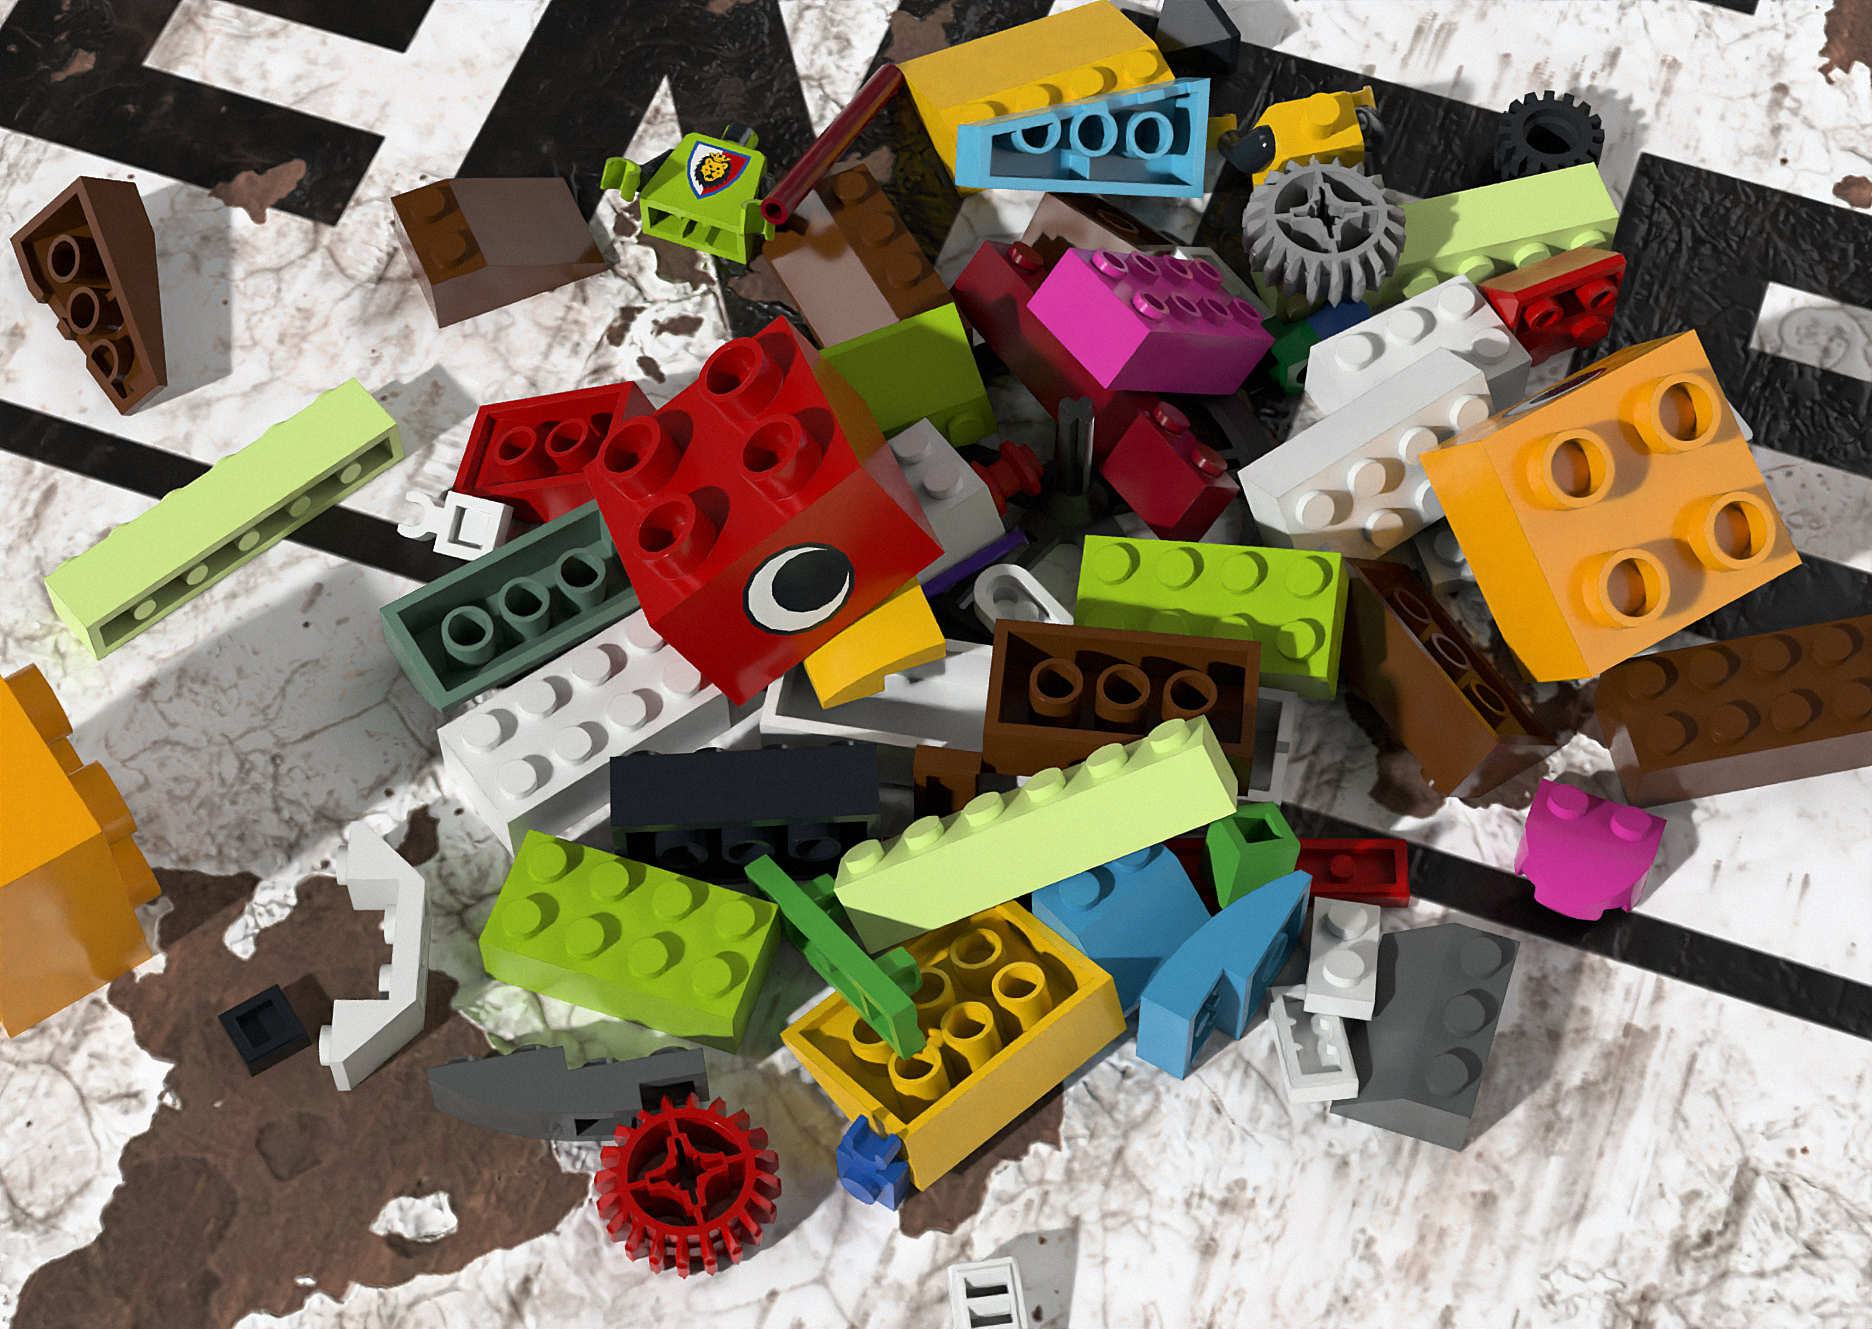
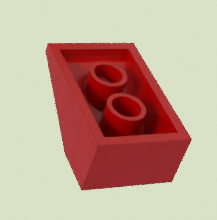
M635 381L482 405L479 407L452 492L514 507L511 519L546 524L595 498L582 467L597 457L600 446L607 435L625 420L641 415L650 416L657 409Z

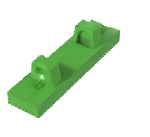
M767 854L744 867L753 897L779 905L781 935L904 1061L927 1046L923 1032L918 1028V1014L915 1004L909 998L923 987L916 960L901 946L872 961L836 924L847 913L834 891L835 880L828 873L799 887Z

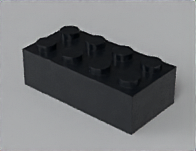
M837 741L824 747L794 748L786 744H771L760 750L727 751L718 747H706L694 753L660 754L656 751L641 750L633 752L628 756L610 757V823L614 853L617 856L712 885L748 884L749 881L744 867L764 854H767L793 881L814 880L826 873L833 879H836L840 860L852 847L870 839H876L879 843L881 842L877 744L860 745L853 741Z

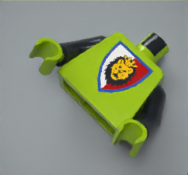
M730 123L720 140L696 132L687 134L675 149H669L643 165H638L636 162L622 157H611L606 160L600 189L604 191L608 189L620 190L621 198L627 202H632L635 196H639L644 234L747 265L756 234L765 236L766 240L773 241L775 231L781 226V224L774 225L769 223L760 212L761 202L778 183L773 178L767 176L766 157L761 152L755 150L759 140L757 134L744 124Z

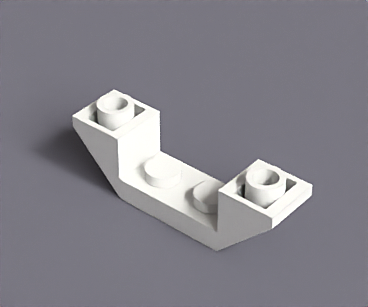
M351 821L348 846H338L336 856L338 885H347L354 910H385L384 937L386 944H393L392 964H382L380 967V1000H334L332 1025H322L319 1039L320 1063L322 1066H330L338 1091L353 1090L424 1029L433 915L426 880L365 821Z

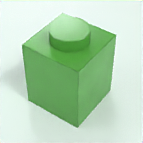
M1274 801L1237 806L1236 813L1210 822L1198 869L1223 910L1239 898L1268 882L1293 873L1301 844Z

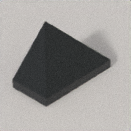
M1164 0L1154 42L1165 60L1223 75L1237 72L1241 33L1217 0Z

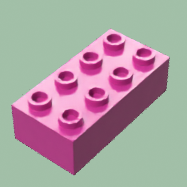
M1069 247L1026 305L1107 390L1233 395L1276 341L1260 325L1263 317L1258 310L1248 302L1240 298H1234L1221 285L1224 281L1221 273L1210 263L1200 258L1185 260L1176 259L1166 254L1162 257L1146 256L1136 251L1127 254L1111 252L1105 248L1089 250Z

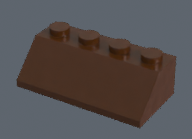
M864 163L822 179L790 217L775 231L774 240L769 241L765 239L760 244L762 255L822 349L954 302L974 357L973 326Z
M1343 557L1350 578L1339 665L1346 673L1344 681L1357 697L1371 703L1384 719L1382 728L1388 737L1400 747L1408 749L1423 767L1420 770L1421 776L1430 788L1445 797L1479 798L1547 758L1559 747L1557 742L1407 564Z

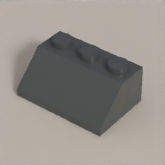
M1459 923L1383 934L1378 948L1375 1003L1371 1021L1357 1019L1349 1044L1359 1081L1358 1097L1332 1100L1329 1113L1461 1152L1521 942Z

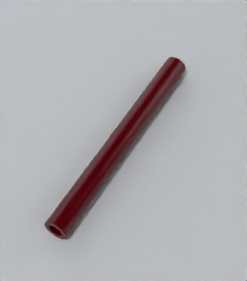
M892 64L880 66L760 204V212L766 221L774 225L783 224L903 85L904 77L898 67Z

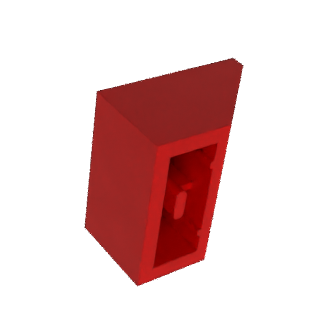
M1580 246L1478 283L1475 288L1532 357L1531 367H1535L1548 360L1552 355L1574 347L1586 348L1592 346L1609 334L1627 261L1618 252Z

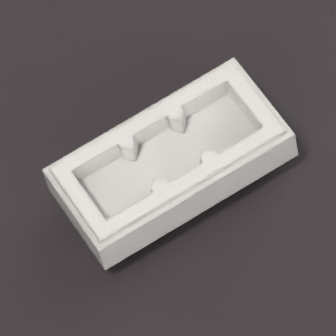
M1306 983L1266 988L1265 1004L1290 1105L1357 1098L1359 1081L1342 1017L1304 1011Z

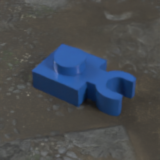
M860 1114L836 1148L837 1176L841 1178L842 1186L856 1199L869 1205H873L877 1201L894 1212L909 1192V1163L896 1155L902 1147L899 1137L893 1133L886 1140L879 1137L870 1129L868 1118Z

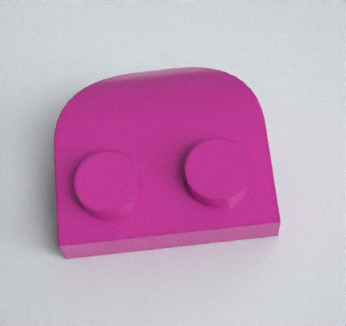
M1542 778L1515 854V873L1517 876L1525 874L1535 885L1534 897L1539 903L1560 914L1583 920H1598L1606 909L1622 907L1628 913L1637 906L1641 899L1667 820L1648 814L1638 807L1624 806L1583 792L1575 786L1559 784Z

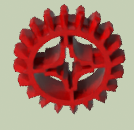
M693 1092L686 1099V1107L674 1109L671 1099L664 1095L662 1100H660V1114L652 1116L649 1111L642 1108L636 1116L637 1129L617 1123V1127L614 1130V1138L618 1146H603L600 1159L601 1165L605 1169L596 1172L597 1174L594 1176L595 1189L602 1194L599 1200L596 1201L598 1214L603 1220H610L606 1228L608 1237L612 1242L626 1241V1256L632 1262L649 1253L650 1270L654 1271L656 1275L666 1267L669 1261H675L678 1276L685 1280L691 1272V1263L703 1261L704 1270L713 1276L718 1270L717 1256L724 1254L730 1261L739 1265L743 1259L740 1241L760 1247V1243L764 1240L763 1229L760 1224L774 1223L777 1217V1208L771 1200L777 1199L782 1195L781 1179L773 1175L779 1170L778 1154L774 1150H765L769 1142L768 1134L763 1127L749 1130L751 1125L750 1115L745 1112L744 1108L726 1118V1102L720 1096L706 1110L700 1109L699 1097ZM692 1145L707 1146L720 1152L705 1154L697 1151ZM668 1150L666 1161L660 1167L645 1172V1179L636 1181L640 1172L649 1161ZM680 1165L685 1167L688 1180H695L697 1205L692 1204L688 1190H681ZM742 1188L733 1205L722 1215L709 1221L708 1216L711 1208L717 1202L730 1198L732 1190ZM673 1216L684 1222L686 1227L668 1225L654 1218Z

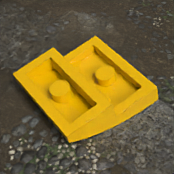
M915 575L804 658L802 662L823 710L885 691L884 676L945 658L946 641Z

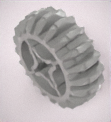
M1313 154L1305 167H1301L1290 159L1283 173L1270 170L1267 178L1264 179V185H1255L1254 191L1250 195V203H1248L1243 213L1242 245L1244 253L1250 254L1249 262L1252 272H1263L1266 288L1282 284V291L1286 300L1297 293L1305 295L1309 307L1312 306L1318 297L1328 298L1335 308L1339 301H1341L1342 295H1347L1359 303L1361 297L1365 294V289L1378 292L1380 286L1384 283L1385 277L1393 276L1394 271L1398 267L1400 253L1404 252L1406 218L1404 209L1398 207L1399 201L1396 190L1384 189L1381 174L1365 177V171L1361 162L1351 169L1342 167L1338 155L1331 164H1320Z

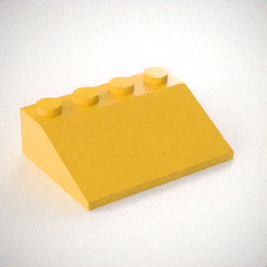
M1098 0L895 65L903 74L904 82L902 86L961 198L988 189L955 185L958 125L1175 79L1155 42L1108 0Z
M1013 899L900 942L885 953L887 954L902 946L916 960L923 982V987L909 998L915 1004L918 1014V1028L923 1032L927 1046L904 1061L837 991L833 992L780 1033L784 1044L852 1123L862 1114L868 1118L870 1129L879 1137L886 1140L891 1133L899 1137L902 1147L896 1155L909 1163V1181L922 1192L1127 1029L1113 976Z

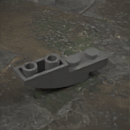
M531 1044L519 1047L509 1055L485 1059L471 1055L458 1056L446 1061L443 1066L427 1068L428 1081L437 1110L467 1123L501 1133L533 1139L569 1142L615 1140L614 1130L617 1127V1123L637 1129L636 1116L642 1108L647 1111L660 1109V1100H662L664 1095L671 1099L674 1107L686 1105V1099L691 1092L699 1097V1102L710 1101L703 1048L687 1050L684 1047L670 1046L654 1051L649 1057L625 1061L610 1057L598 1058L585 1063L582 1068L568 1070L563 1046L549 1048L541 1044Z

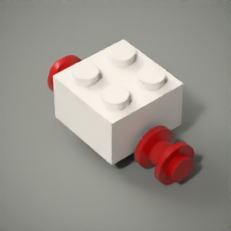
M927 418L922 419L887 441L945 551V554L916 575L920 586L1006 536L1000 518L1007 514V498L1018 491H1022L1029 497H1034L1041 492L1038 479L1045 475L1044 469L1033 450L1025 443L1017 447L1011 440H1005L999 444L1000 459L988 467H984L976 461L967 464Z

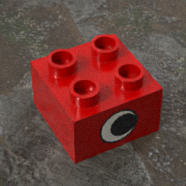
M783 314L752 338H737L719 347L707 359L701 369L699 378L652 415L635 416L616 426L601 444L597 457L582 467L649 626L738 707L945 554L940 541L866 401Z

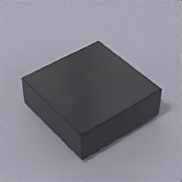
M278 984L218 1015L221 1027L251 1077L312 1045L307 1031Z

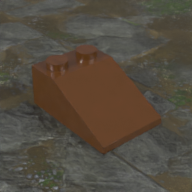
M563 177L446 178L390 197L399 243L439 329L607 271L606 262Z

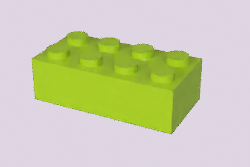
M1086 535L1073 625L1262 642L1258 687L1297 692V697L1335 700L1350 578L1342 553Z
M529 829L478 942L488 978L736 1055L782 939L778 904Z

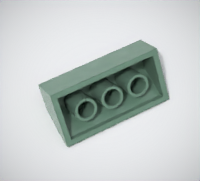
M594 498L387 604L379 610L387 647L416 693L444 714L616 624L642 607Z

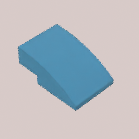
M1298 870L1255 889L1209 919L1178 948L1161 967L1141 995L1136 1047L1137 1057L1183 1081L1215 1029L1238 1041L1240 1040L1266 998V988L1274 985L1302 939L1312 875Z

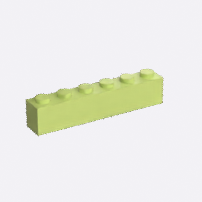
M1594 162L1398 205V207L1404 209L1406 218L1404 252L1400 253L1398 267L1394 271L1393 276L1385 277L1384 283L1380 286L1378 292L1365 289V294L1361 297V300L1368 305L1369 309H1372L1377 305L1411 299L1462 273L1466 275L1475 287L1478 283L1580 246L1611 251L1619 215ZM1251 270L1252 278L1262 302L1274 315H1277L1284 326L1318 312L1323 302L1328 299L1318 297L1311 307H1309L1305 295L1300 293L1286 300L1282 291V284L1266 288L1263 272H1252Z
M352 377L335 389L324 391L311 405L288 420L272 425L265 431L262 437L236 454L221 458L211 470L185 487L172 490L164 496L159 504L133 521L120 524L110 532L107 538L81 555L73 556L63 561L53 573L43 579L56 613L96 660L100 661L404 459L405 456L397 422L355 377Z
M1204 714L1186 722L1183 719H1172L1154 728L1148 737L1125 746H1122L1120 743L1103 746L1094 751L1085 762L1062 771L1059 768L1045 769L1032 776L1024 786L1001 795L998 792L982 794L970 801L961 811L940 819L938 816L924 817L911 824L903 834L880 843L876 839H870L855 845L840 860L834 891L868 953L872 954L1236 813L1238 780Z

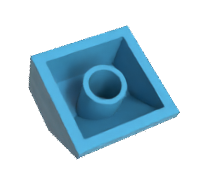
M1161 842L1032 892V914L1113 976L1124 1018L1140 1006L1141 995L1168 959L1191 935L1212 918L1178 858Z

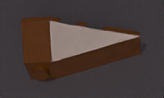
M79 176L10 238L30 293L38 303L48 304L58 317L59 322L56 328L64 339L75 341L84 352L87 370L122 416H131L168 386L155 234L135 182Z

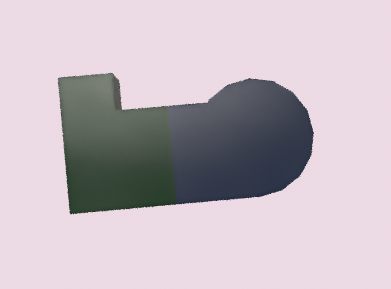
M1342 295L1341 301H1339L1335 308L1327 299L1323 302L1318 312L1287 326H1284L1277 315L1262 321L1260 325L1276 341L1261 358L1258 365L1284 399L1304 389L1310 347L1371 318V311L1368 305L1361 299L1357 303L1347 295Z

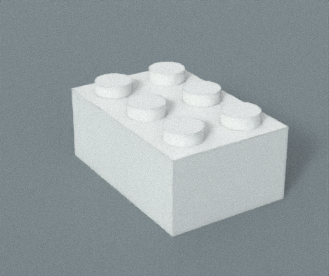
M1462 273L1311 346L1304 390L1322 414L1327 417L1437 348L1443 347L1483 370L1497 414L1523 400L1532 357L1466 275Z

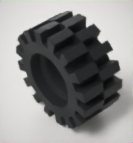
M1544 90L1543 100H1538L1535 92L1525 94L1523 104L1518 99H1515L1510 103L1508 112L1504 110L1500 118L1493 155H1495L1493 162L1495 171L1502 170L1500 180L1506 182L1592 162L1595 163L1598 169L1605 139V131L1600 129L1602 120L1599 115L1595 114L1589 117L1591 106L1585 101L1578 107L1573 106L1575 96L1568 93L1564 94L1562 101L1554 100L1555 91ZM1538 138L1553 139L1564 144L1570 151L1563 154H1546L1537 151L1527 142Z

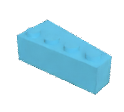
M1182 77L958 125L955 185L987 189L1203 198L1210 78Z

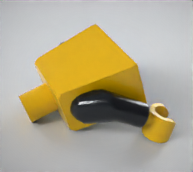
M1364 86L1363 90L1353 93L1346 91L1330 94L1316 93L1309 98L1274 104L1265 110L1252 131L1245 136L1237 131L1236 114H1224L1223 117H1208L1206 150H1218L1239 171L1249 174L1254 191L1255 185H1264V179L1267 178L1270 170L1283 173L1290 159L1301 167H1305L1313 154L1320 164H1331L1338 155L1342 167L1351 169L1361 162L1364 170V151L1373 152L1381 148L1385 143L1386 129L1376 109L1372 86Z

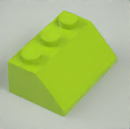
M954 302L818 351L866 401L886 441L894 438L924 418H927L953 448L973 444L979 439L1000 432Z

